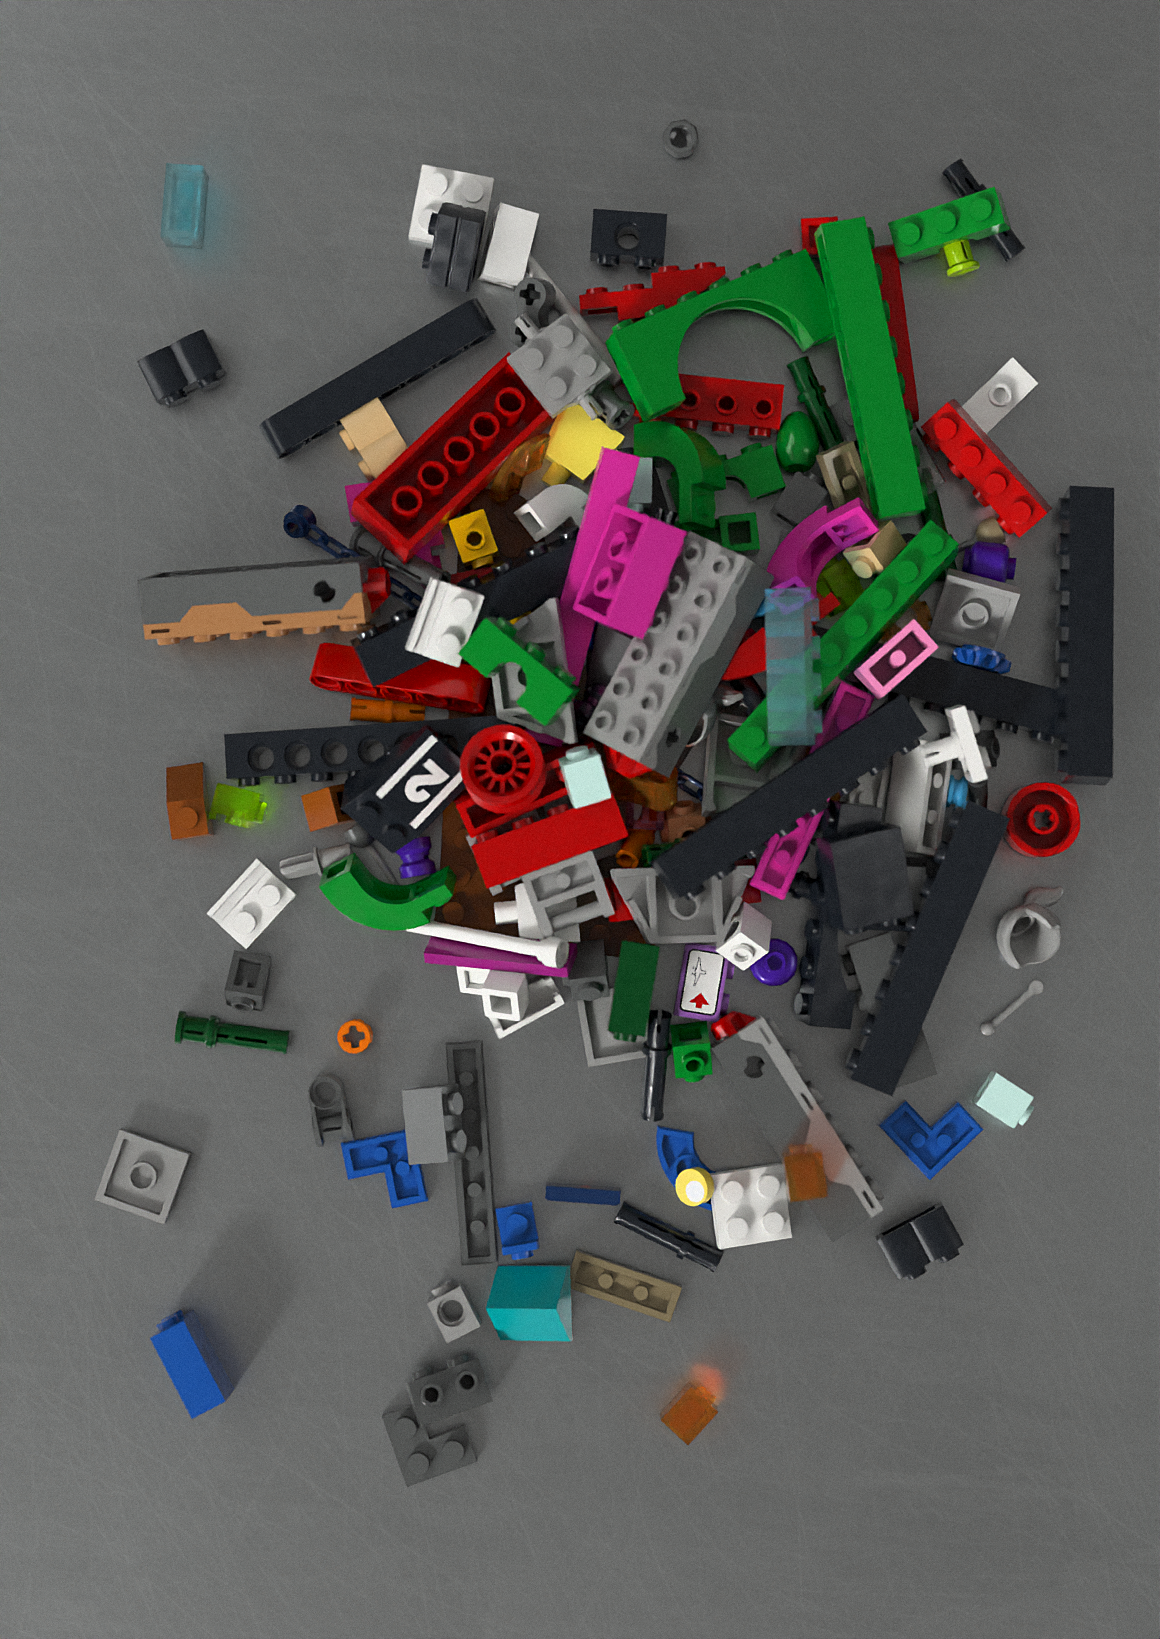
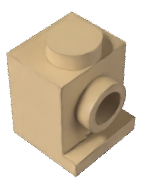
M891 520L878 522V532L849 546L843 552V555L857 576L870 578L873 573L876 575L881 574L896 555L907 546Z

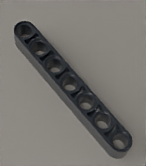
M477 298L471 299L267 418L259 425V429L276 458L282 459L342 425L340 419L377 397L380 402L485 341L496 332V329Z

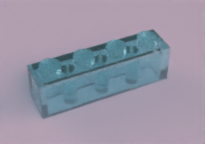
M810 587L764 589L769 745H816L815 733H823L822 710H815L814 696H822L821 673H814L813 659L821 658L820 636H813L812 622L820 621L819 599H812Z

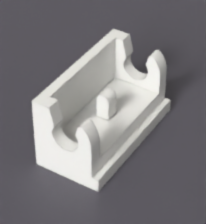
M500 202L493 212L477 280L514 288V285L517 286L524 279L539 217L538 213Z
M537 975L527 981L530 1001L521 1021L489 1017L499 1039L565 1004V1000L551 976Z

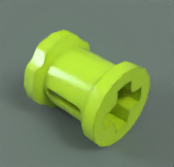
M968 239L943 247L949 265L947 270L948 277L963 275L980 267L979 261L974 260Z

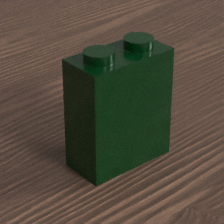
M621 940L607 1030L614 1032L613 1037L616 1040L636 1043L637 1036H646L660 952L659 946Z

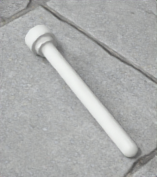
M529 254L525 270L531 278L547 280L554 286L556 291L555 308L561 315L566 313L612 370V375L605 380L610 381L615 388L620 386L623 380L606 345L533 256Z
M435 921L406 930L537 956V959L542 961L545 966L559 969L566 963L569 952L568 941L564 938L549 936L547 939L543 938L539 942Z

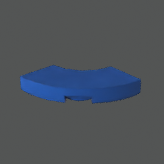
M657 1125L656 1144L658 1156L666 1176L674 1187L678 1175L686 1169L700 1167L708 1173L716 1172L708 1168L700 1160L694 1147L693 1131ZM711 1199L706 1203L698 1205L712 1211Z

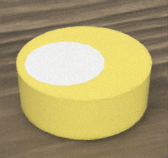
M700 1167L686 1169L676 1179V1192L683 1203L689 1206H697L711 1199L714 1192V1182L711 1175L705 1169Z

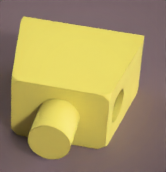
M580 405L565 409L556 417L541 449V456L552 463L541 478V481L550 487L557 484H565L571 476L584 485L595 473L601 447L614 450L620 449L625 443V436L616 430H610L606 423L599 418L592 421Z

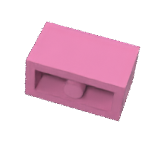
M913 619L862 664L854 674L873 696L880 700L937 650L939 646Z

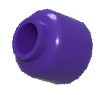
M976 541L971 549H965L962 572L1006 583L1007 579L1014 580L1017 558L1010 557V549L1006 544Z
M770 938L769 952L749 966L752 975L760 983L768 986H781L789 982L795 975L798 967V957L794 948L788 942L778 938Z

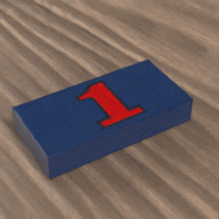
M547 1182L545 1199L547 1201L618 1206L620 1204L621 1189L620 1187Z

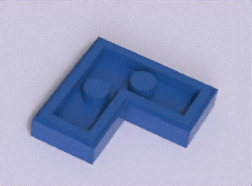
M904 1100L878 1124L929 1180L984 1130L959 1102L954 1103L939 1119L929 1126L911 1105Z
M405 1129L355 1139L354 1141L341 1142L348 1180L384 1172L392 1208L429 1200L422 1164L409 1165Z

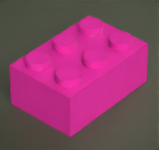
M614 503L572 609L606 626L643 639L646 631L654 621V611L661 594L667 589L669 574L673 564L682 552L686 532Z

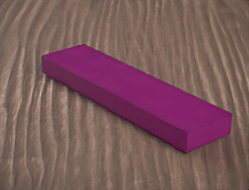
M431 936L424 951L425 963L568 978L578 950L577 943H568L569 952L566 963L559 969L545 966L542 961L537 959V956Z

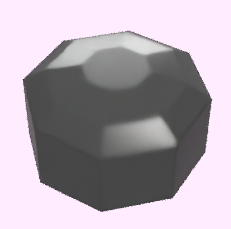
M685 119L670 122L663 133L665 151L677 159L691 156L699 144L696 126Z

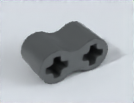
M525 278L521 280L514 291L518 307L516 319L519 316L522 319V314L527 312L539 329L549 326L548 314L556 299L554 286L549 281L539 278ZM530 292H541L540 299L530 298ZM514 320L510 328V337L515 345L521 347L527 337L517 324L514 323Z

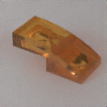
M542 433L520 445L502 465L492 484L488 497L501 503L513 497L515 493L519 494L524 476L542 467L551 435Z

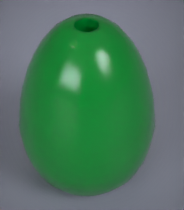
M802 411L789 413L782 421L776 437L775 451L777 460L781 467L788 472L796 473L799 471L802 473L810 470L817 461L816 455L819 454V439L815 425L811 418Z

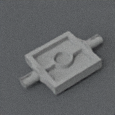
M527 312L522 314V319L519 316L514 323L517 324L527 339L523 346L507 357V362L551 418L554 419L565 409L578 404L582 406L592 421L597 419V414L600 417L604 413V409L600 407L591 394L598 384L612 375V370L570 317L565 313L551 325L539 329Z

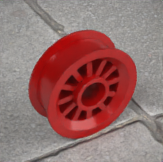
M495 725L478 732L465 746L460 760L461 777L469 795L479 806L491 812L513 813L526 808L538 798L546 782V763L537 741L528 732L516 726ZM500 746V750L495 751L494 748ZM488 751L491 754L489 757L485 755ZM501 764L513 765L507 774L498 775L494 773ZM520 782L522 785L518 787L516 783ZM500 787V793H496L497 789ZM512 787L513 791L507 792V788Z

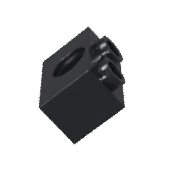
M593 209L590 261H597L598 266L605 268L619 267V263L634 264V268L638 270H655L656 265L663 266L667 214ZM624 234H633L637 237L639 243L634 248L626 249L618 243V239Z

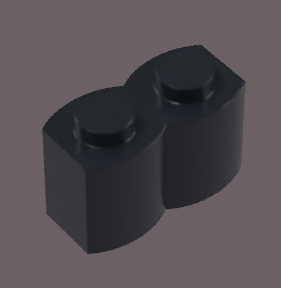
M204 329L185 336L170 346L159 349L137 361L156 402L160 405L167 403L168 407L176 406L187 400V393L193 389L200 387L201 391H205L221 383L220 377L226 374L214 346Z
M941 1202L875 1236L897 1279L905 1277L907 1281L923 1275L927 1271L925 1266L937 1259L940 1264L952 1260L960 1254L958 1248L964 1245Z

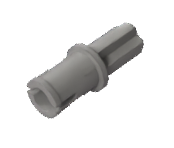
M346 842L345 844L320 850L317 847H313L312 852L283 858L280 860L281 874L286 880L318 873L321 876L325 867L352 854V846L349 842Z

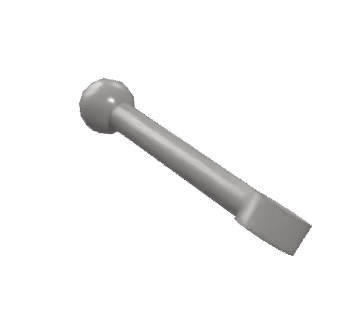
M1037 980L1031 981L1026 992L992 1021H985L981 1025L982 1033L987 1036L992 1035L995 1032V1027L1032 995L1041 994L1044 989L1043 984Z

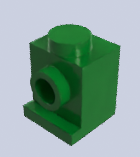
M707 1021L670 1025L675 1077L683 1078L687 1082H699L705 1075L713 1074ZM698 1038H701V1039H699V1040H691V1041H682V1042H680V1040H689V1039H698Z

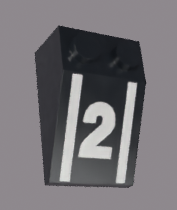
M427 724L345 781L341 809L393 854L420 836L466 788L460 772L462 755Z

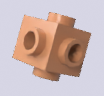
M690 800L677 801L672 806L663 807L665 820H658L661 843L674 842L676 838H685L710 821L711 816H701V804Z

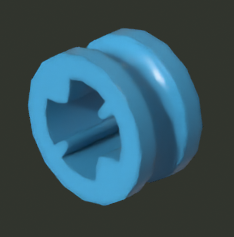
M950 775L946 807H950L951 804L961 807L963 802L966 801L968 780H966V777L962 776L961 779L957 780L954 778V775Z

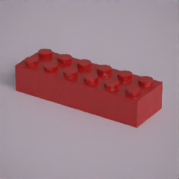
M510 352L495 364L353 501L351 515L404 565L556 419V417L554 419L551 418L509 365L507 357L511 355Z

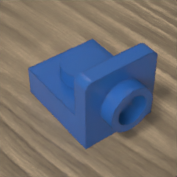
M532 1201L496 1207L495 1211L503 1255L511 1254L512 1260L534 1256L533 1250L540 1248V1241Z

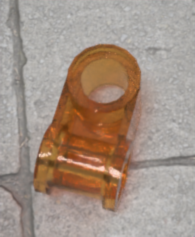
M676 767L672 770L669 778L655 770L638 775L632 779L616 771L606 777L610 794H613L617 800L646 806L655 811H667L677 804L678 771Z

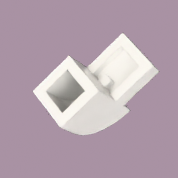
M553 485L528 500L514 514L537 542L557 527L560 531L578 525L580 528L584 514L581 507L587 503L588 495L572 485Z
M456 966L460 992L482 995L486 1017L521 1021L530 1001L526 973Z

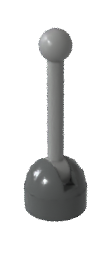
M358 823L343 833L348 842L354 847L367 848L390 884L400 885L373 846L375 838Z

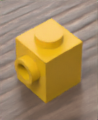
M484 509L448 521L464 567L472 565L473 570L494 563L493 557L499 556V552Z

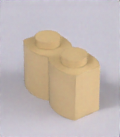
M378 397L340 419L344 429L338 433L349 451L356 448L363 460L357 464L368 482L376 479L408 448Z

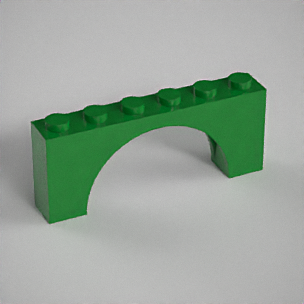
M791 249L786 250L773 257V263L762 267L760 263H756L741 271V277L730 281L729 277L721 278L709 285V291L698 295L696 290L691 291L676 300L677 305L667 309L664 304L647 311L644 314L645 318L634 323L632 318L612 328L613 333L607 339L605 345L644 423L677 409L686 399L678 374L679 349L689 326L707 314L727 309H742L762 314L781 325L794 338L802 352L835 338L826 289L806 249L794 254Z

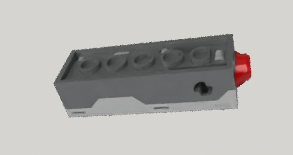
M689 531L683 542L682 552L676 558L669 574L667 589L661 594L654 611L655 616L651 627L646 631L643 639L633 637L583 732L603 743L607 767L629 779L652 770L669 778L775 576L748 558Z
M731 1011L719 1018L718 1021L712 1023L711 1031L717 1040L710 1044L711 1050L830 1240L834 1242L882 1212L884 1209L879 1203L884 1198L882 1192L869 1175L864 1178L860 1173L859 1169L864 1166L862 1160L850 1144L844 1146L840 1141L839 1137L844 1134L842 1128L830 1112L824 1115L819 1105L824 1102L822 1096L810 1080L804 1083L799 1073L804 1068L793 1051L790 1049L784 1051L779 1041L784 1036L775 1021L771 1018L765 1020L759 1014L754 1017L741 1012ZM751 1056L760 1057L761 1061L757 1063L759 1070L753 1074L745 1073L743 1069L748 1066L746 1059Z

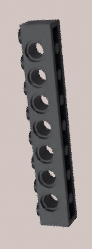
M497 716L224 734L226 779L238 780V787L260 786V779L274 778V784L297 783L296 776H311V782L333 781V774L347 773L348 779L372 763L367 755V749L371 743L380 741L384 747L385 754L427 724L443 739L449 736L455 737L458 742L457 752L461 755L470 739L488 727L512 725L524 730V726L497 718ZM343 744L347 749V757L342 763L335 764L331 759V751L334 746ZM306 746L310 751V760L306 765L299 767L295 762L294 755L297 749ZM500 746L494 748L495 751L500 750ZM265 749H270L274 755L273 763L270 767L262 769L258 763L259 754ZM501 764L496 770L512 769L513 765Z

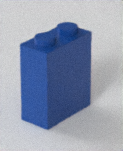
M180 1309L163 1318L162 1322L156 1325L158 1331L150 1339L191 1419L226 1402L234 1391V1387L194 1310L184 1315Z

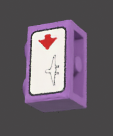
M685 943L673 1015L716 1022L719 1020V1015L724 1016L727 1014L730 994L723 993L725 979L733 978L735 964L716 952V946Z

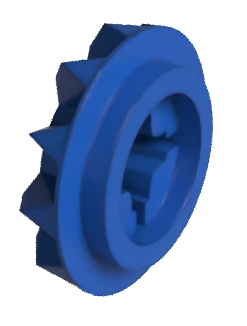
M963 644L962 648L953 649L952 659L956 663L996 674L1010 672L1012 662L1005 659L1006 655L1001 652L969 644Z

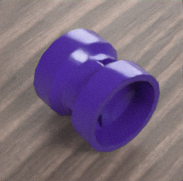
M430 836L415 838L396 851V854L403 861V864L399 867L400 879L437 872L435 861L429 859L428 856L432 848Z

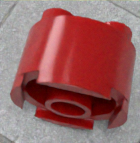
M1038 782L1017 789L1007 798L1001 811V815L1010 818L1003 834L1005 840L1014 850L1029 857H1048L1065 851L1073 844L1080 831L1081 820L1077 801L1068 790L1054 783ZM1044 812L1046 814L1044 821L1047 823V826L1036 828L1034 825L1036 819L1033 815Z

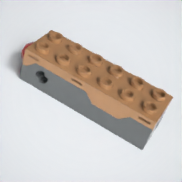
M375 555L159 572L138 580L145 640L157 639L158 645L180 643V640L189 639L190 636H193L194 642H209L216 640V637L226 636L227 633H230L231 640L252 638L253 634H259L262 631H266L267 637L289 635V632L296 631L298 628H303V634H316L326 632V629L333 628L334 625H339L340 631L363 629L362 626L370 625L371 619L380 615V606L391 593L389 573L383 567H376Z

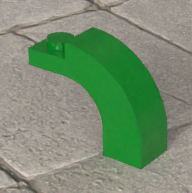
M648 421L646 423L634 424V455L640 458H653L652 466L656 468L673 465L677 471L679 478V523L700 530L715 528V492L726 489V477L722 461L714 446L699 433L668 422Z
M354 852L324 868L319 888L335 908L355 922L375 929L397 931L413 929L430 923L433 907L444 905L453 896L457 876L450 866H447L415 883L393 885L373 876Z

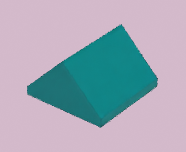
M499 1265L497 1267L486 1310L500 1340H573L570 1265Z

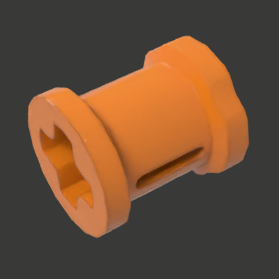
M361 1019L345 1022L338 1031L337 1040L339 1046L348 1053L357 1054L364 1051L373 1040L371 1026ZM352 1026H356L358 1032H364L365 1038L359 1041V1046H355L352 1040L347 1041L346 1034L352 1032Z

